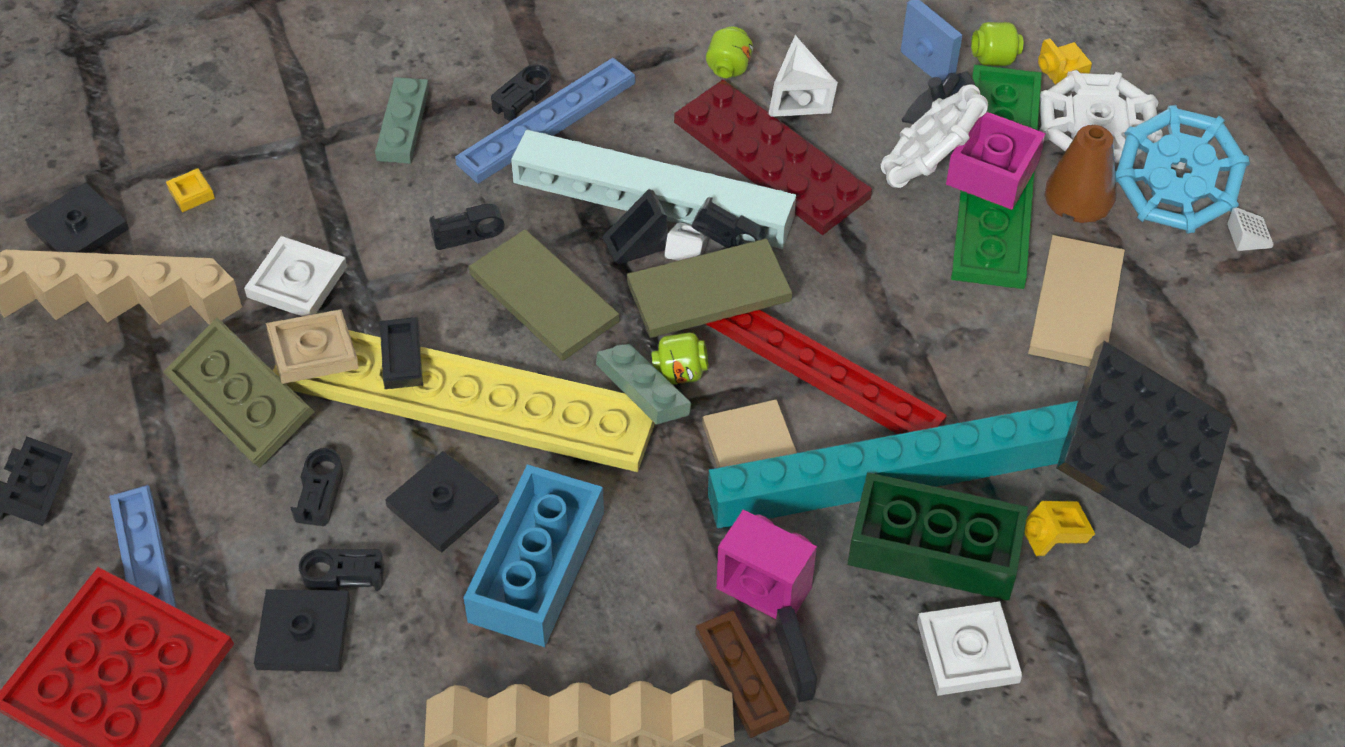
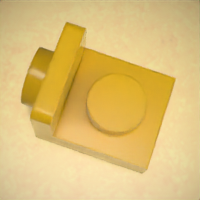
M1050 38L1043 40L1038 64L1042 72L1047 74L1055 85L1066 78L1067 73L1077 70L1079 73H1090L1092 63L1075 42L1057 47Z
M1041 501L1027 517L1024 530L1036 556H1045L1056 543H1087L1095 535L1078 501Z

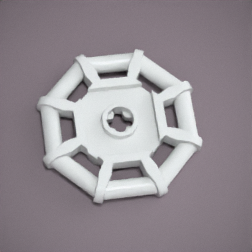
M1077 70L1067 73L1066 78L1052 88L1040 92L1041 128L1039 131L1046 133L1044 140H1050L1066 151L1082 127L1087 125L1102 126L1113 136L1114 161L1119 163L1126 140L1125 131L1130 126L1135 127L1156 116L1158 100L1154 95H1147L1122 77L1123 74L1115 72L1112 75L1079 73ZM1069 91L1077 93L1074 97H1072V94L1068 97L1065 96ZM1119 92L1126 96V101L1119 97ZM1054 109L1062 110L1064 117L1055 119ZM1099 112L1104 118L1097 117L1094 114ZM1140 112L1143 114L1144 121L1136 119V113ZM1160 129L1150 134L1147 138L1153 142L1156 135H1163L1162 130ZM1069 131L1071 133V138L1063 132ZM1138 148L1136 156L1143 151Z
M965 85L961 87L958 93L944 100L938 98L932 102V108L910 128H904L900 132V140L892 152L885 156L881 162V170L886 174V180L891 187L901 188L917 176L922 174L930 175L935 171L937 164L957 146L964 145L969 140L968 134L975 122L986 113L988 108L987 99L980 95V91L975 85Z

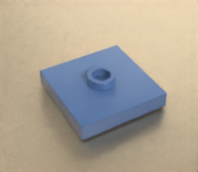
M910 0L907 2L901 52L931 78L939 77L941 80H944L948 73L956 74L962 34L922 1Z

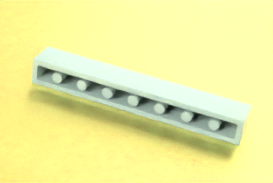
M526 130L511 159L513 182L516 184L628 211L648 189H651L655 192L667 215V221L674 223L682 222L692 225L698 210L706 198L712 197V202L737 217L743 215L759 224L764 229L770 246L779 249L784 247L795 216L796 194L650 160L645 157L621 153L612 149L592 146L579 141L563 139L546 133ZM739 235L740 239L755 242V239L750 235Z

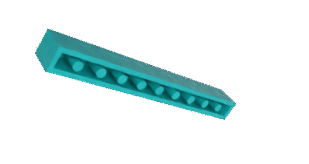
M1078 401L709 469L708 498L716 527L718 529L732 526L742 510L770 519L859 502L867 472L938 487L1058 464Z

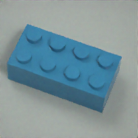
M527 464L463 598L467 622L545 647L604 515L603 487Z

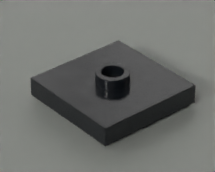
M86 182L25 219L28 228L52 252L92 253L129 229L126 220Z
M442 451L388 496L385 502L387 508L442 553L499 503V497L451 456Z
M266 589L254 658L256 670L340 672L350 604L349 591Z

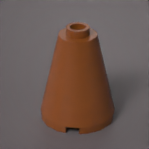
M1098 125L1082 127L1048 178L1044 195L1048 206L1057 215L1062 217L1064 213L1074 217V222L1086 223L1100 220L1110 213L1116 201L1113 136L1106 128Z

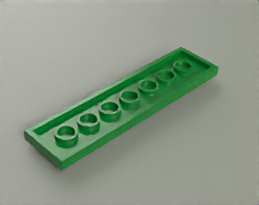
M974 65L972 79L975 86L979 89L980 95L984 96L988 101L986 112L1035 130L1038 129L1042 73ZM1034 172L1013 210L960 190L951 280L1017 289L1025 288Z

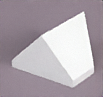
M796 35L774 82L768 113L771 117L829 114L832 111L838 82Z

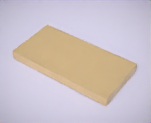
M1052 235L1028 354L1090 367L1095 348L1103 341L1109 343L1124 249Z

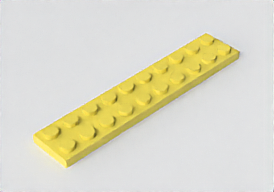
M351 330L348 331L358 359L359 369L286 383L296 392L634 472L639 471L655 424L625 393L421 347L423 386L385 390L382 371L381 337ZM275 365L273 372L279 376L277 366Z

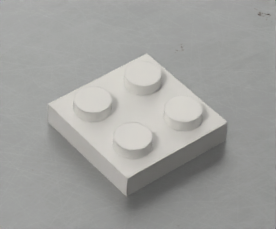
M281 236L245 286L247 298L302 317L316 314L347 268L345 257Z
M1000 601L919 613L917 623L937 696L1020 683L1022 672Z

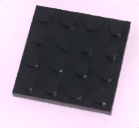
M1103 341L1095 348L1056 469L1190 549L1200 542L1232 419L1121 350Z

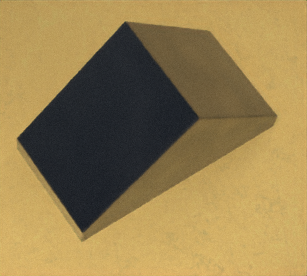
M648 189L602 236L615 263H626L665 250L667 242V215L653 190Z

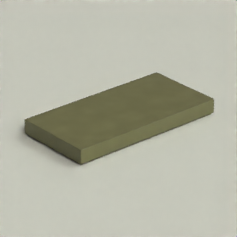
M526 229L469 265V274L562 361L620 322L619 313Z
M767 238L627 274V283L650 338L792 301V291Z
M218 318L163 371L239 450L259 468L315 412L286 383L282 384L280 377Z

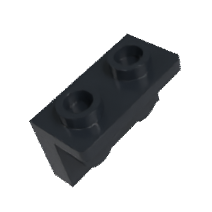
M26 436L21 450L13 447L4 467V470L11 472L7 483L0 481V519L4 512L43 526L73 453Z

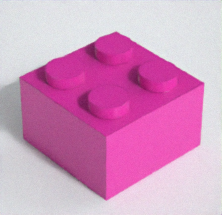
M986 112L975 122L968 134L969 140L964 145L957 146L951 154L946 185L1013 210L1039 164L1046 133Z
M742 510L718 546L716 589L774 619L777 616V609L789 606L794 609L796 614L812 589L817 546L811 544L806 537L798 533L791 534L775 526L771 520L762 515H753Z

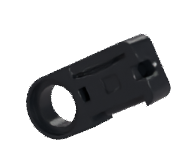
M539 64L525 67L491 95L492 110L497 114L503 112L504 118L510 122L516 119V115L532 101L538 103L551 91L550 70ZM532 78H542L545 80L538 85L527 82Z
M712 197L706 198L691 225L696 231L726 248L747 244L740 239V234L750 235L755 241L766 238L765 231L759 224L743 215L737 217L712 202Z
M494 204L466 208V212L437 219L432 216L429 219L432 239L437 250L493 238L499 235L505 226L500 209ZM495 218L488 224L479 225L484 219Z
M319 448L307 456L300 476L303 489L297 507H291L293 519L296 523L326 526L330 520L343 477V467L340 456L335 450ZM328 461L335 464L334 469L328 474L320 475L313 471L315 466L321 462Z
M315 549L307 552L300 559L299 572L303 584L310 590L339 591V586H374L375 591H379L382 588L384 561L382 552L378 549ZM316 563H325L330 566L328 573L322 577L314 578L307 574L309 568Z

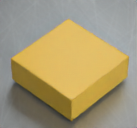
M199 168L166 181L168 190L182 213L215 199L212 188Z

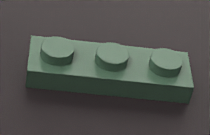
M394 77L375 150L377 161L411 164L429 92L427 79Z
M630 343L597 352L596 365L656 425L689 415L691 402Z

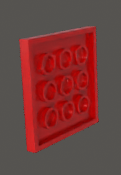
M97 567L0 690V713L60 747H159L233 647L234 642L225 633Z

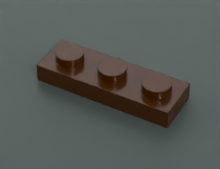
M734 610L696 625L695 634L724 689L732 692L733 706L749 737H755L788 723L790 714Z

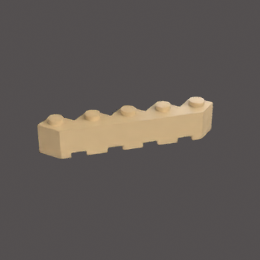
M3 250L0 252V314L3 318L35 299L42 304L55 320L88 301L107 323L137 304H140L159 325L190 305L209 325L216 318L222 321L242 308L234 279L213 258Z
M709 680L693 681L689 686L673 694L653 687L649 682L637 681L615 694L608 695L593 689L587 683L578 682L570 684L566 689L550 697L533 691L527 685L514 684L490 698H485L471 692L465 686L454 685L427 700L424 747H721L735 740L732 692L714 685Z

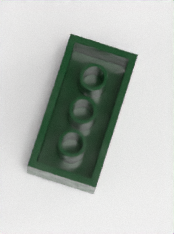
M867 472L851 538L847 565L1009 601L1017 576L1028 507Z

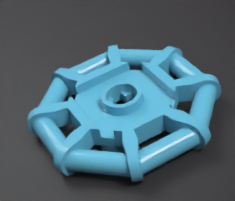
M1170 105L1162 113L1135 127L1130 126L1125 131L1126 140L1117 171H1115V179L1136 210L1137 218L1140 221L1148 220L1185 230L1186 234L1195 233V229L1228 211L1232 212L1233 208L1239 206L1237 199L1245 169L1250 165L1249 156L1243 154L1225 126V119L1221 116L1214 118L1178 109L1176 105ZM1180 124L1206 131L1202 138L1180 133ZM1168 125L1169 135L1163 136L1155 143L1147 138L1150 134ZM1214 136L1228 158L1218 160L1214 147L1208 144ZM1138 148L1147 153L1143 169L1133 168ZM1185 163L1186 167L1190 169V173H1185L1182 178L1176 176V170L1171 169L1172 164ZM1219 171H1230L1225 191L1215 187ZM1143 180L1151 188L1153 197L1148 202L1135 182ZM1209 197L1214 202L1196 213L1193 211L1192 205L1201 198ZM1161 202L1181 207V214L1157 208V206Z

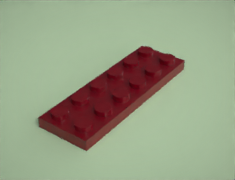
M723 79L674 113L675 124L754 184L796 194L795 215L821 235L827 233L871 199L872 188L781 121L771 117L766 110Z

